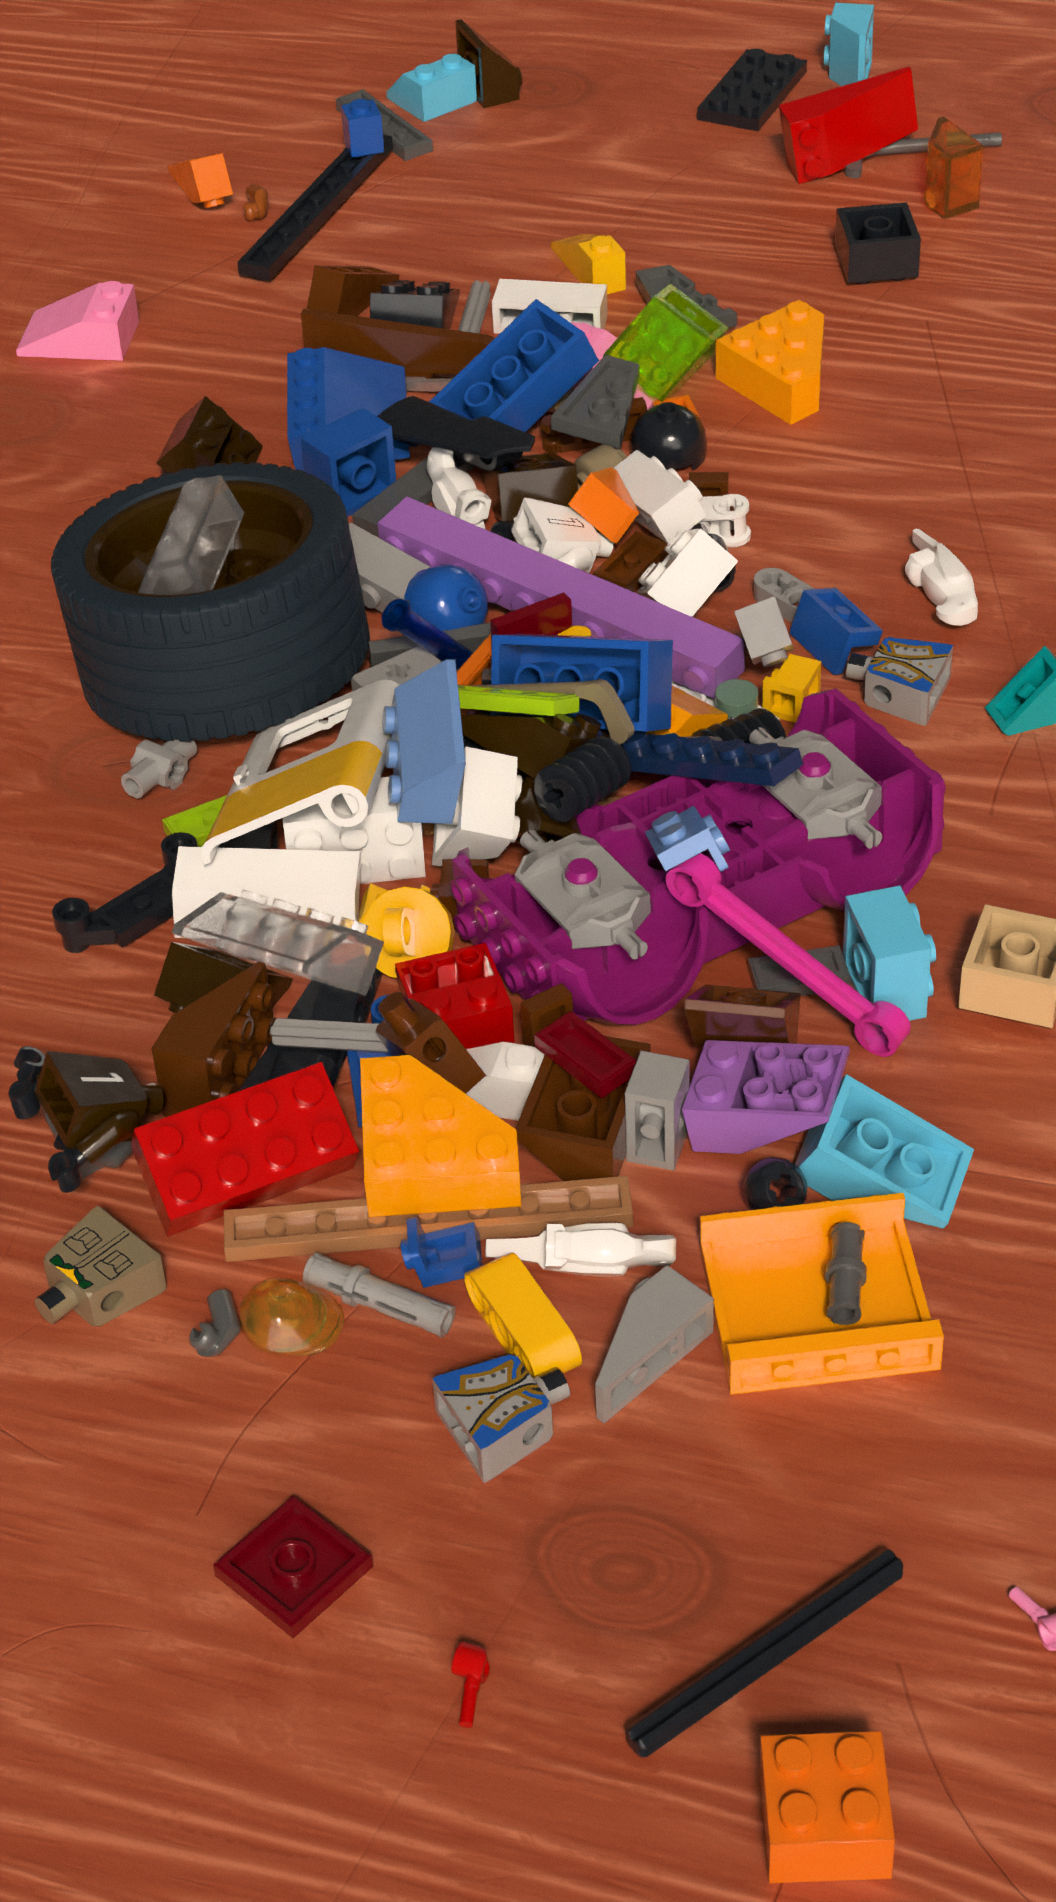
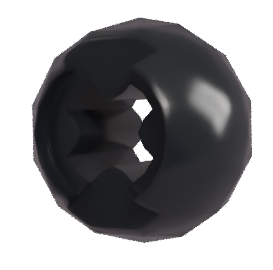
M769 1157L760 1160L749 1170L744 1180V1198L750 1210L804 1204L807 1198V1180L801 1169L789 1160ZM771 1181H774V1186L781 1189L780 1197H777L775 1191L770 1190Z

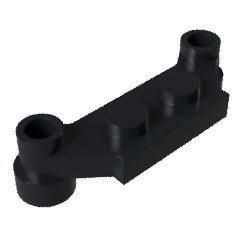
M184 832L173 833L165 837L161 843L164 868L93 912H90L87 902L80 898H66L55 904L52 909L55 929L62 936L64 949L71 953H80L88 949L90 945L116 943L120 947H124L172 917V887L178 847H198L196 838Z

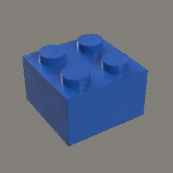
M363 407L301 437L304 472L307 475L312 474L319 478V480H323L337 492L343 501L347 517L354 514L396 481L392 426Z

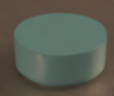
M743 679L724 681L716 688L715 706L717 709L727 713L728 717L736 718L743 713H749L758 707V689L753 683Z

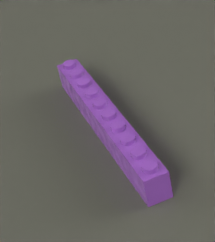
M405 497L377 523L380 539L430 567L440 564L458 565L476 575L485 588L488 602L515 611L564 592L572 602V627L575 625L585 626L590 629L591 636L673 640L672 681L686 686L695 692L715 699V691L719 684L727 680L737 679L745 670L744 638L410 497Z

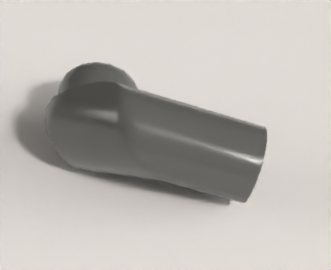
M222 1289L212 1292L207 1298L212 1322L199 1323L202 1329L201 1332L195 1328L190 1332L189 1342L191 1346L196 1349L199 1355L204 1357L218 1356L240 1333L241 1325L233 1296L230 1291Z

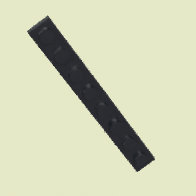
M383 135L384 152L351 158L346 147L238 260V273L253 277L256 280L270 281L393 149L392 136Z

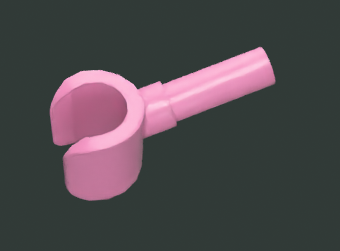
M1014 1587L1009 1593V1598L1037 1624L1039 1636L1044 1647L1049 1651H1056V1613L1049 1615L1044 1608H1041L1019 1587Z

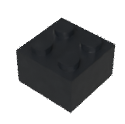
M907 202L836 208L835 247L848 283L867 284L877 280L890 279L902 281L910 277H919L921 238Z

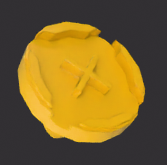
M410 887L389 890L373 901L363 917L361 930L364 953L376 969L392 978H397L395 963L451 951L455 935L452 917L445 905L426 890Z

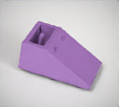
M706 1040L682 1107L692 1150L694 1152L742 1154L829 1122L850 1053L849 1046Z

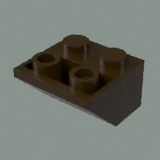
M205 395L178 420L156 464L167 473L179 472L178 470L185 468L194 469L201 465L214 466L217 463L229 465L233 462H244L249 464L256 461L263 445L256 440L252 433L243 429L228 416L222 407L216 405Z

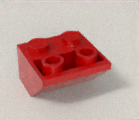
M486 943L395 963V972L400 992L404 994L407 1000L413 999L437 1014L465 1049L499 1042L515 1043L512 1003Z

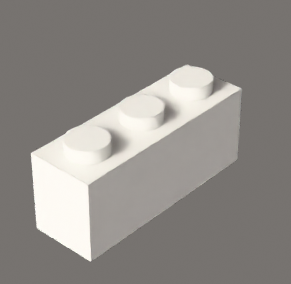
M499 279L492 300L494 333L500 334L535 299L545 304L570 323H587L592 327L600 329L605 327L608 316L606 284Z
M636 450L613 468L618 471L640 512L634 520L667 544L677 532L681 531L683 533L685 530L688 531L707 516L699 503L703 496L698 488L690 480L683 482L673 468L666 470L655 456L648 458Z

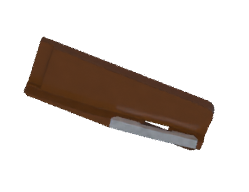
M303 309L301 312L304 348L316 349L325 347L404 366L407 391L440 392L453 378L434 374H458L495 339L493 336L317 310Z

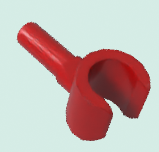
M461 1642L454 1654L451 1671L452 1674L466 1679L459 1726L471 1728L473 1727L480 1685L486 1682L490 1674V1665L484 1648L467 1642Z

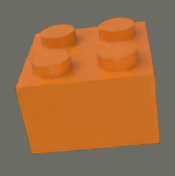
M882 1731L760 1736V1786L769 1884L892 1879L895 1836Z

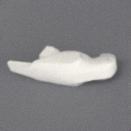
M433 447L429 452L426 468L433 482L431 492L435 507L440 511L485 529L484 519H488L492 500L487 494L476 488L472 477L468 473L455 468L453 451Z
M914 529L913 543L921 551L910 554L905 566V573L910 583L915 587L923 586L927 597L937 605L936 615L943 622L955 626L972 623L977 619L978 600L970 571L942 543L937 542L920 529Z
M587 1223L564 1227L562 1224H547L546 1230L539 1237L486 1239L485 1257L498 1259L513 1252L521 1261L538 1263L542 1270L582 1276L618 1277L624 1276L627 1269L644 1265L670 1266L676 1261V1238L673 1235L629 1233L626 1225L622 1223Z

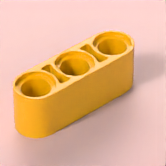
M509 1253L464 1274L465 1286L475 1309L507 1355L517 1356L532 1378L555 1367L559 1368L564 1374L582 1365V1355L575 1336L515 1253Z

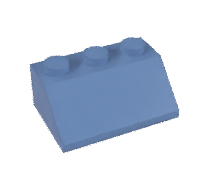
M446 659L396 687L392 705L384 706L383 733L390 734L391 740H387L385 765L386 768H393L394 775L389 777L388 801L389 803H396L397 822L452 824L466 762L455 660Z

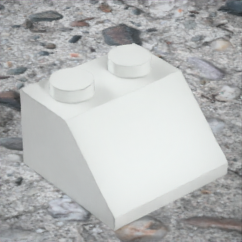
M471 747L464 748L466 765L452 824L435 823L432 865L442 866L443 859H454L460 850L467 847L469 848L470 859L497 858L510 843L516 841L520 828V818L515 816V802L518 800L522 788V777L517 775L518 757Z

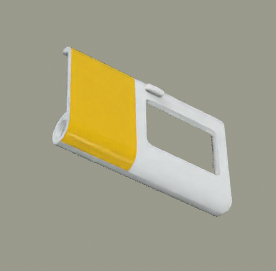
M392 680L375 681L303 712L292 719L289 718L285 720V723L268 727L259 732L254 738L242 765L237 768L233 776L234 782L201 849L203 865L212 862L221 843L317 803L329 821L337 826L352 827L361 823L369 811L385 767L387 740H391L390 734L383 733L384 706L392 705L394 690L400 685ZM344 721L337 740L332 745L267 772L278 748L320 730L330 729L334 724ZM342 793L353 814L344 815L339 813L334 808L333 798Z

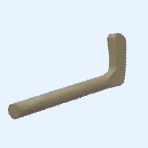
M606 680L469 685L576 694V696H579V699L592 701L599 706L610 738L618 744H622L630 739L635 731L623 703L614 688Z

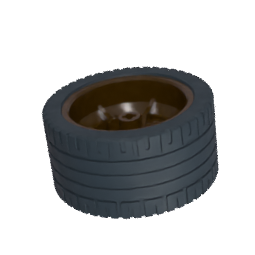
M233 462L229 465L217 463L214 466L201 465L194 469L185 468L175 473H164L157 478L145 479L143 483L132 484L126 487V490H119L111 494L110 498L100 500L96 503V506H91L84 511L83 515H79L73 521V525H69L64 534L59 538L51 558V573L83 693L88 705L100 718L122 731H129L130 734L137 736L144 735L145 738L150 739L160 738L164 741L178 739L180 742H191L192 739L210 741L211 738H217L219 740L229 738L231 735L242 736L250 731L255 730V732L265 730L267 726H277L285 723V720L292 719L304 711L317 707L318 703H324L330 699L333 693L339 692L344 687V684H347L352 679L367 655L370 632L346 509L337 492L326 482L319 480V478L312 474L307 475L304 471L294 470L287 466L279 467L276 464L268 463L262 465L255 462H250L249 464Z

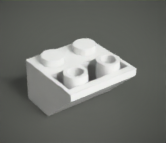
M702 529L685 530L683 533L679 531L664 548L669 553L661 563L655 564L653 562L641 575L638 582L642 584V587L637 591V594L692 617L736 565L738 560Z

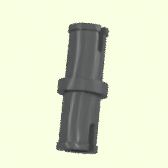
M852 1222L839 1223L832 1228V1254L825 1270V1279L830 1285L827 1317H831V1321L839 1325L854 1324L861 1318V1286L864 1285L867 1278V1267L862 1262L865 1231L860 1230L861 1226Z

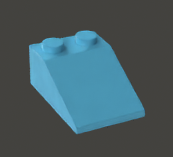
M846 1074L841 1080L829 1122L808 1130L795 1165L801 1169L807 1180L808 1187L832 1201L869 1197L872 1195L904 1193V1219L944 1228L949 1223L974 1149Z

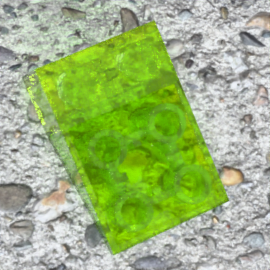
M670 283L652 298L607 349L603 357L609 355L638 363L640 372L638 384L642 386L647 394L657 397L663 402L709 361L716 350V340L723 337L729 327Z

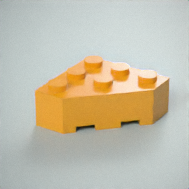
M797 300L717 339L716 379L790 425L818 412L823 361L824 314L807 303Z
M411 1055L360 1058L364 1184L369 1217L521 1207L518 1145L515 1128Z

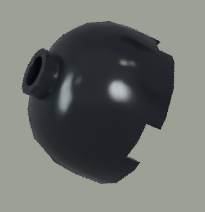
M672 402L662 403L646 410L638 417L631 433L630 455L638 450L648 458L655 456L666 470L670 468L675 470L691 465L693 471L705 462L707 455V438L704 426L699 417L690 409Z

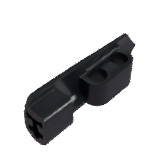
M409 396L394 403L377 416L392 426L393 439L411 447L423 444L451 450L461 460L490 471L519 460L523 452H530L535 443L534 435L489 417L479 416L470 419L415 396Z
M361 955L342 964L331 963L328 967L320 968L287 1018L367 1023L371 1005L374 1002L383 973L373 966L366 955ZM271 1041L239 1091L320 1062L323 1063L335 1091L347 1051L278 1047Z

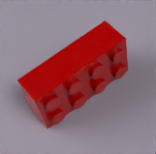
M322 1062L134 1128L131 1142L132 1151L167 1237L223 1217L224 1210L248 1208L351 1170L360 1152Z

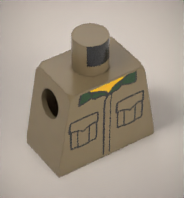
M96 1206L46 1253L43 1263L49 1289L35 1298L34 1301L39 1313L51 1324H54L73 1310L91 1326L100 1327L167 1289L161 1255L100 1206Z

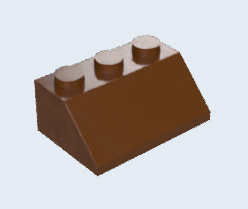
M605 1036L635 1060H638L641 1051L651 1052V1044ZM544 1055L516 1126L517 1140L564 1181L618 1177L626 1156L625 1091L630 1080L603 1098H600L553 1060Z

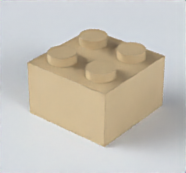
M985 904L962 965L959 1008L1053 1028L1056 1020V919Z

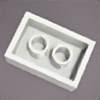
M389 777L380 778L369 811L364 820L356 826L341 827L330 822L318 803L283 817L285 843L288 850L360 851V884L426 877L421 823L397 822L396 803H389L388 801ZM342 793L333 798L334 808L339 813L344 815L353 814Z

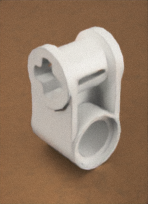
M739 494L703 497L699 503L707 516L689 530L702 529L706 534H716L724 540L727 547L732 548L740 547L750 541L751 530L746 525L749 501L746 497ZM730 506H734V511H730ZM730 530H734L733 536L730 534Z

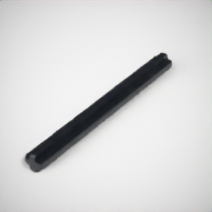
M891 1549L880 1550L627 1726L625 1739L629 1747L640 1758L651 1755L901 1579L904 1567L901 1559Z

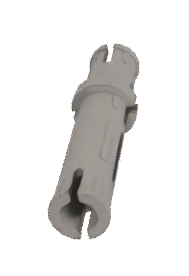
M315 1252L314 1256L311 1255L303 1272V1282L342 1297V1302L353 1307L358 1304L367 1306L410 1325L425 1329V1331L441 1338L448 1334L452 1327L456 1313L455 1306L433 1300L423 1294L380 1279L370 1274L369 1268L358 1264L351 1267L334 1261L318 1252Z

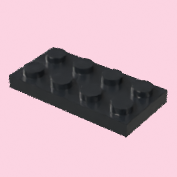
M747 49L697 107V120L759 131L779 107L778 105L784 101L806 74L807 60L798 59L791 54L776 55L766 53L762 49Z

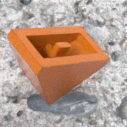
M611 467L590 473L568 504L605 537L616 544L640 513L618 471Z

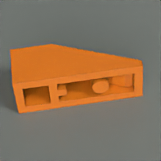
M223 153L167 165L169 173L192 203L203 202L205 208L224 204L223 197L233 194Z

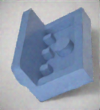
M695 806L679 814L676 811H672L660 816L651 824L653 828L645 832L665 871L705 850L709 852L720 872L729 868L723 854L729 852L730 848L710 814L702 818Z

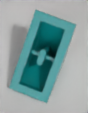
M1045 645L985 706L991 717L1006 735L1010 736L1056 724V656Z

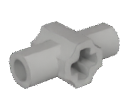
M145 739L138 744L135 754L130 760L131 769L121 777V784L125 792L138 799L156 785H161L171 790L179 787L188 770V760L197 753V745L194 739L191 742H180L178 739H174L173 741H166L162 745Z

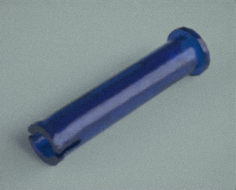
M403 599L391 601L383 611L382 625L385 629L391 632L398 631L441 661L446 659L455 660L456 671L474 653L412 611L409 603Z

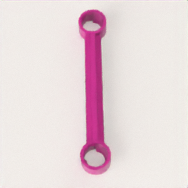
M699 853L668 871L666 885L670 893L679 902L690 907H700L704 904L855 1024V1036L867 1051L881 1057L891 1056L909 1035L911 1025L908 1017L900 1008L886 1001L871 1003L725 888L721 884V873L710 858Z

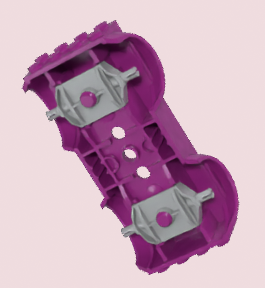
M834 688L832 690L812 693L804 697L797 722L785 739L783 737L774 739L762 727H759L758 731L755 729L749 737V741L752 744L773 742L782 747L799 748L803 765L775 786L681 776L667 777L605 806L593 805L579 815H575L581 835L574 833L556 842L553 840L545 842L535 830H529L530 835L528 832H525L520 839V843L530 853L523 856L514 875L506 873L500 877L489 879L480 877L473 871L469 848L460 850L457 857L452 859L454 880L450 882L452 894L457 902L458 914L454 917L455 926L465 941L470 940L474 945L487 944L496 968L503 976L507 987L512 993L518 992L524 1000L562 983L573 995V1013L584 1021L591 1018L605 1024L637 1025L656 1019L675 1007L691 989L703 964L750 942L704 904L700 907H690L679 902L670 893L666 885L668 871L664 870L645 834L646 831L653 828L651 825L653 821L668 812L676 811L679 814L692 806H695L702 818L710 814L730 848L729 852L723 854L729 868L720 872L721 884L778 929L824 906L845 912V896L900 885L906 896L922 878L932 860L933 854L942 851L945 783L937 771L930 769L915 756L910 748L903 746L887 732L883 725L876 723L860 709L856 702L850 701L838 689ZM707 850L701 852V854H704L713 861Z

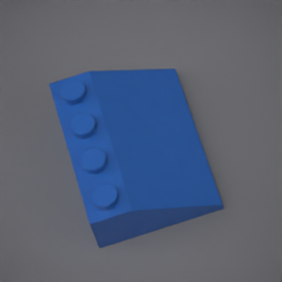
M325 347L316 349L302 348L296 352L287 353V438L295 470L304 471L301 437L362 407L378 416L394 403L407 398L405 367ZM393 439L394 459L409 458L410 446Z

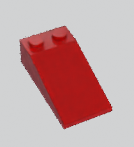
M910 66L778 105L787 165L798 184L832 175L845 168L846 165L861 160L918 130Z

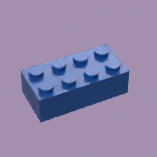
M535 299L429 402L470 419L486 416L526 432L599 360L586 334Z
M519 633L492 635L491 685L579 682L602 679L608 681L614 688L634 725L635 731L647 732L671 729L673 640ZM579 699V712L577 713L588 715L601 723L600 729H608L599 706L592 701ZM491 711V714H498V715H533V716H547V715H535V714H523V713H511V712ZM570 713L564 715L568 717H576L577 713Z

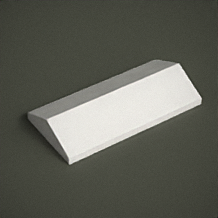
M178 847L172 887L175 938L358 944V926L356 925L359 916L360 851L218 848L212 862L203 865L201 860L202 847Z

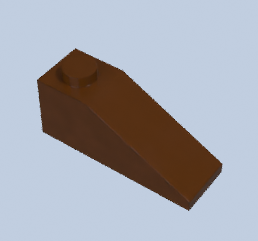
M315 265L307 309L357 316L370 305V293L381 290V285L399 280V274L371 266Z

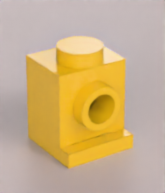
M789 653L788 659L784 661L781 668H775L771 677L766 676L764 678L762 707L772 712L779 719L796 723L804 697L820 692L821 661Z

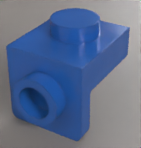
M417 1217L406 1219L408 1238L401 1240L403 1260L408 1270H416L424 1288L463 1279L466 1272L482 1266L480 1234L474 1222L425 1234Z

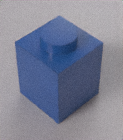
M357 99L350 104L341 105L344 143L351 158L384 152L382 117L374 100Z

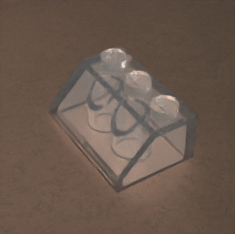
M221 475L204 479L194 478L184 484L138 593L178 595L203 592L214 588L244 515L242 508Z

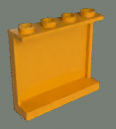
M904 1193L872 1195L861 1198L821 1201L818 1203L783 1207L775 1206L766 1209L731 1213L723 1212L700 1216V1254L709 1295L714 1298V1320L730 1395L941 1370L944 1335L940 1320L931 1319L904 1222ZM843 1222L858 1224L861 1226L860 1230L865 1231L862 1262L867 1267V1278L864 1285L861 1286V1318L858 1322L850 1325L836 1324L831 1321V1317H827L830 1285L825 1279V1270L832 1254L831 1230L835 1225Z

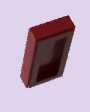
M569 1011L534 1034L535 1047L600 1098H603L630 1080L637 1062L632 1056L572 1011Z

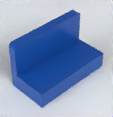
M837 588L803 590L790 629V634L818 661H821V664L833 675L843 673L852 647L878 645L883 632L878 625Z

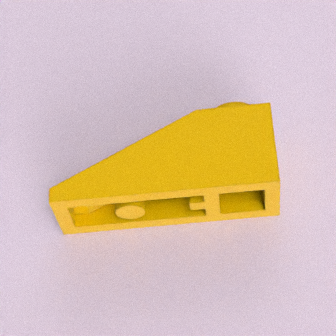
M581 234L551 242V249L580 283L606 284L607 294L626 290L625 251L611 235Z

